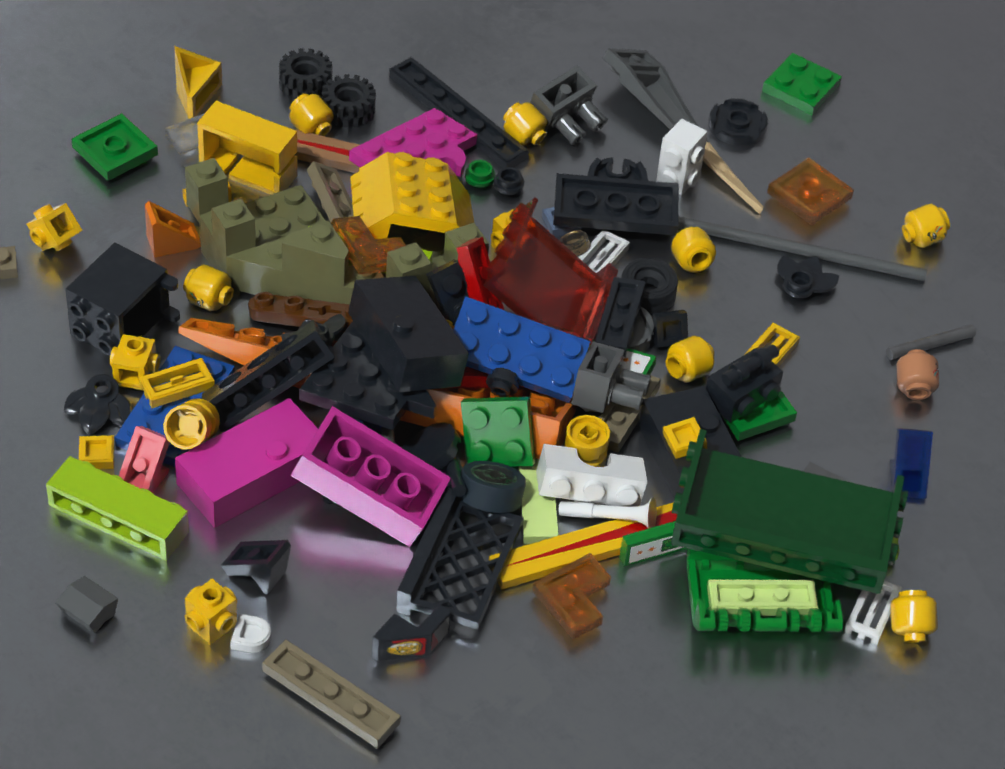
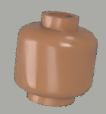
M915 349L909 351L897 361V387L908 398L914 400L926 399L938 389L939 366L938 360L933 355L926 353L924 350Z

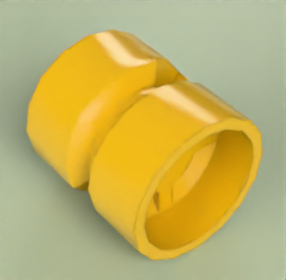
M201 398L191 399L171 409L165 416L163 423L164 434L175 447L192 449L211 439L217 433L220 418L216 407L209 401Z
M577 416L567 425L564 447L577 448L578 456L584 463L595 467H604L607 459L610 429L602 419L596 416Z

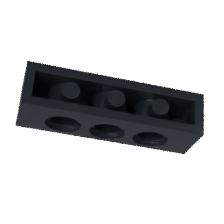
M312 320L203 392L202 399L209 401L216 407L220 418L219 429L223 432L334 359L333 347L316 322Z

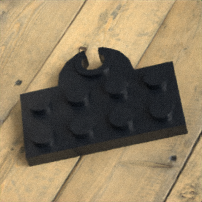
M597 157L590 165L587 176L556 174L553 225L676 235L678 232L679 183L648 181L647 170L641 161L635 163L624 158L623 174H615L612 172L613 157L602 160Z

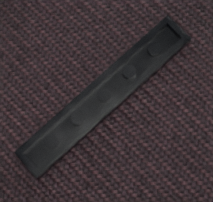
M413 57L389 69V77L430 110L435 108L476 133L477 143L474 146L500 167H515L529 159L528 149Z

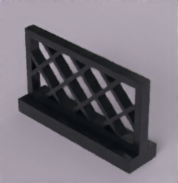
M446 487L397 590V612L410 616L412 611L416 610L430 615L440 604L451 611L450 621L478 629L523 526L524 517L511 513H493L473 508L464 503L458 496H455L452 488ZM462 512L476 515L479 521L464 526L459 518ZM503 523L512 526L510 532L497 536L491 526ZM485 529L490 539L474 544L469 534ZM463 537L468 547L452 552L448 542ZM496 547L500 556L485 562L480 552ZM473 555L479 565L463 570L457 560ZM451 563L456 573L440 579L436 568ZM484 573L488 579V584L473 588L468 578ZM461 581L467 591L451 597L445 586ZM439 589L444 600L436 603L422 600L424 594ZM472 599L477 607L475 614L471 615L459 611L456 605Z

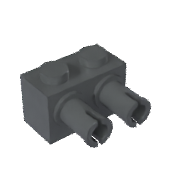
M578 65L535 91L530 101L546 117L547 125L545 131L548 132L553 128H557L572 146L579 143L586 135V132L571 118L573 115L579 114L594 132L598 131V128L601 129L608 121V118L592 103V97L597 85Z
M592 342L578 369L571 404L579 406L587 412L603 413L606 406L610 405L611 402L639 411L643 398L648 392L651 375L623 369L624 366L621 365L624 355L623 349Z

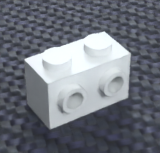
M681 119L662 139L656 181L679 183L680 195H683L690 186L694 187L701 176L708 131Z

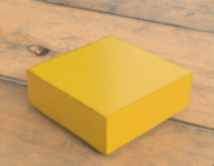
M695 417L663 427V436L675 459L687 455L690 441L697 442L700 427ZM705 438L704 447H703V448H705V449H707V440H706V438Z
M114 435L79 436V460L87 461L97 469H114Z

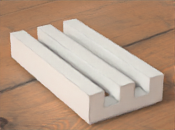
M603 229L590 243L589 248L571 265V273L577 275L578 272L581 273V278L586 281L590 277L593 279L592 284L598 286L629 250L630 242ZM609 240L610 242L597 254L588 267L585 266L605 241Z
M884 580L881 593H876L863 624L857 622V619L870 592L862 590L844 632L850 635L852 631L857 632L858 638L864 640L865 636L872 638L871 643L878 645L891 615L890 604L893 599L899 597L902 587ZM886 590L892 592L876 629L871 628L870 625Z

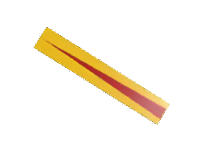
M673 503L657 507L655 527L676 521L677 514L672 513ZM614 519L514 548L511 551L498 584L502 590L620 555L622 537L624 535L648 528L637 521ZM500 554L490 555L488 561L498 558Z

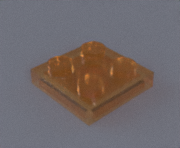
M807 158L771 182L767 190L769 195L810 225H814L852 199L854 189L810 158Z

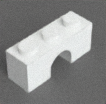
M543 444L536 470L538 490L541 496L612 506H640L647 485L643 458L610 453L606 466L595 467L584 463L579 458L577 448Z

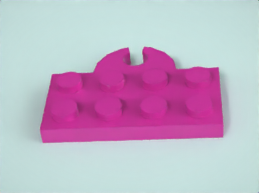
M433 108L349 151V161L362 167L386 152L395 154L397 152H405L417 158H437L442 162L448 163L455 175L461 177L466 164L464 150L476 145L477 134L443 112Z

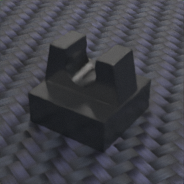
M684 309L653 313L655 346L658 348L667 347L688 338L687 312Z

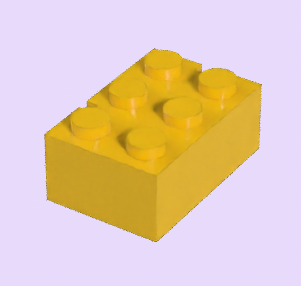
M215 101L197 122L199 162L215 158L226 174L241 155L243 156L228 174L230 180L271 195L288 189L296 179L297 156L295 154L297 153V131L219 101Z

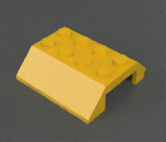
M386 152L360 167L359 172L350 176L355 235L358 238H365L367 236V243L385 246L391 224L445 234L447 231L474 222L470 194L448 163L442 162L437 158L423 159L413 157L405 152H397L396 154Z

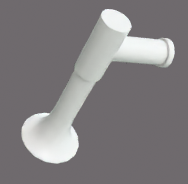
M654 497L647 504L638 507L598 505L577 500L560 501L559 515L580 518L596 517L632 520L644 524L647 528H652L656 524L657 505Z

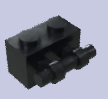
M770 345L767 348H755L708 376L706 389L717 411L730 423L741 416H748L757 406L765 401H772L780 393L783 371L772 362V359L779 356V350L775 345Z

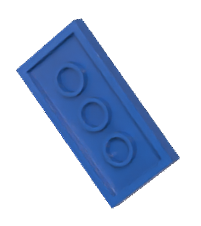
M466 296L453 329L469 353L466 363L467 367L486 374H491L495 368L511 370L518 375V384L520 386L567 403L572 398L578 369L591 342Z
M175 346L159 371L202 358L216 385L234 373L235 366ZM203 392L155 408H151L149 399L143 393L114 437L115 446L128 450L136 426H143L165 435L163 423L169 411L191 399H202ZM170 443L163 463L175 467V457L187 452L188 449H180Z

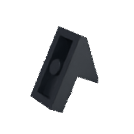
M288 540L242 541L225 559L221 567L228 576L251 575L263 593L268 595L287 570L291 544Z

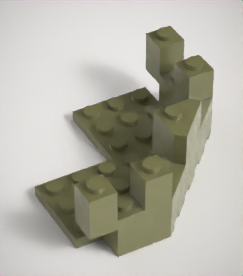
M215 158L185 167L187 205L200 224L201 252L211 267L229 275L231 287L234 289L233 294L240 295L241 292L253 295L260 292H270L273 295L300 296L304 299L350 304L355 280L416 276L442 313L426 273L453 259L458 261L456 248L474 238L483 237L489 255V242L474 222L445 232V242L438 232L397 225L390 228L387 242L404 245V247L387 252L386 274L380 272L372 259L349 266V249L329 220L326 221L302 185L244 203L241 198L228 202V178ZM422 249L433 251L432 263Z

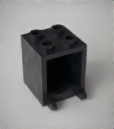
M114 242L65 288L70 334L79 341H85L93 345L106 355H111L114 346L118 347L123 334L146 338L165 319L170 322L180 320V311L169 304V291L178 289V279L169 275L166 268Z

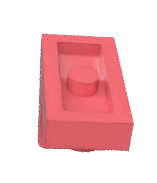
M136 426L119 477L140 489L145 488L154 493L170 470L162 465L170 444L166 436L146 427Z

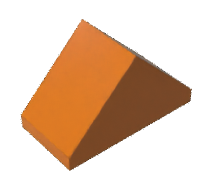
M151 201L145 204L146 232L154 258L196 250L201 247V240L194 223Z

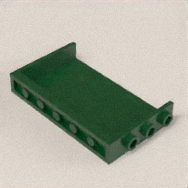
M699 430L697 442L690 441L685 461L691 462L690 468L683 466L679 487L684 488L683 494L676 492L672 507V513L677 514L672 545L877 594L881 593L888 564L894 565L898 551V544H894L892 541L893 537L899 538L903 518L898 517L897 514L898 511L904 512L908 491L902 490L904 476L897 475L893 492L705 449L703 447L707 430Z

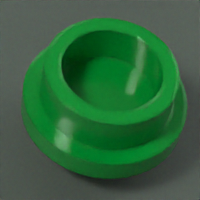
M475 160L469 164L465 171L466 181L474 187H487L494 182L495 171L488 161Z

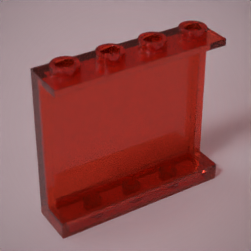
M536 197L526 205L520 203L510 215L512 221L502 232L504 239L494 250V253L497 255L486 268L488 275L483 286L515 314L591 341L590 346L601 320L613 279L617 276L618 270L608 263L597 273L594 272L532 217L538 202Z

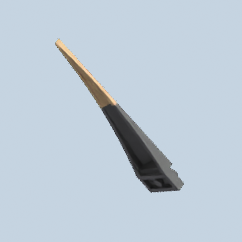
M607 49L603 59L612 66L611 70L620 76L618 80L665 126L671 130L681 119L698 126L674 87L665 67L648 51ZM706 138L703 162L760 215L764 208L763 205L736 177Z

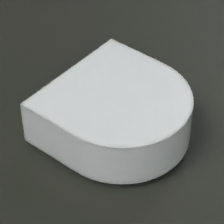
M239 614L230 642L231 650L258 653L266 649L271 641V628L268 622L260 617Z

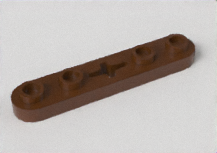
M270 292L257 293L248 302L250 318L259 322L300 327L305 319L323 324L329 318L341 314L346 322L344 330L341 331L343 333L353 322L348 313L350 304L304 299L300 296L273 295Z

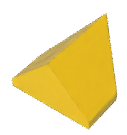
M174 46L177 93L187 117L194 120L222 86V63Z

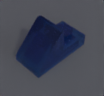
M897 428L894 459H890L892 492L897 475L904 476L902 490L908 491L907 497L927 499L933 438L932 431Z

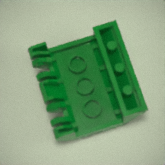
M687 548L686 568L692 623L697 631H714L715 628L718 631H727L728 627H737L740 631H750L751 628L753 631L785 632L787 629L790 632H799V627H807L812 632H821L822 629L825 632L842 631L843 616L840 600H836L833 605L830 582ZM708 580H814L818 608H809L808 615H800L796 608H787V612L783 608H778L776 616H761L760 610L757 608H752L751 612L748 608H739L737 614H728L725 607H717L716 612H714L709 607Z

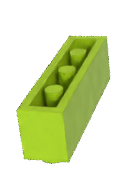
M69 456L46 483L49 506L165 561L169 559L189 533L188 510L184 509L181 505L166 501L154 495L148 489H140L125 482L117 475H110L97 469L87 461H80Z

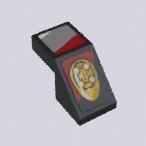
M439 604L419 627L394 613L373 636L372 658L377 661L429 656L450 632L451 611Z

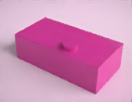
M288 398L175 457L176 483L210 524L216 528L299 483V480L290 475L318 428Z
M333 406L290 475L408 547L412 545L423 530L451 479L448 475Z

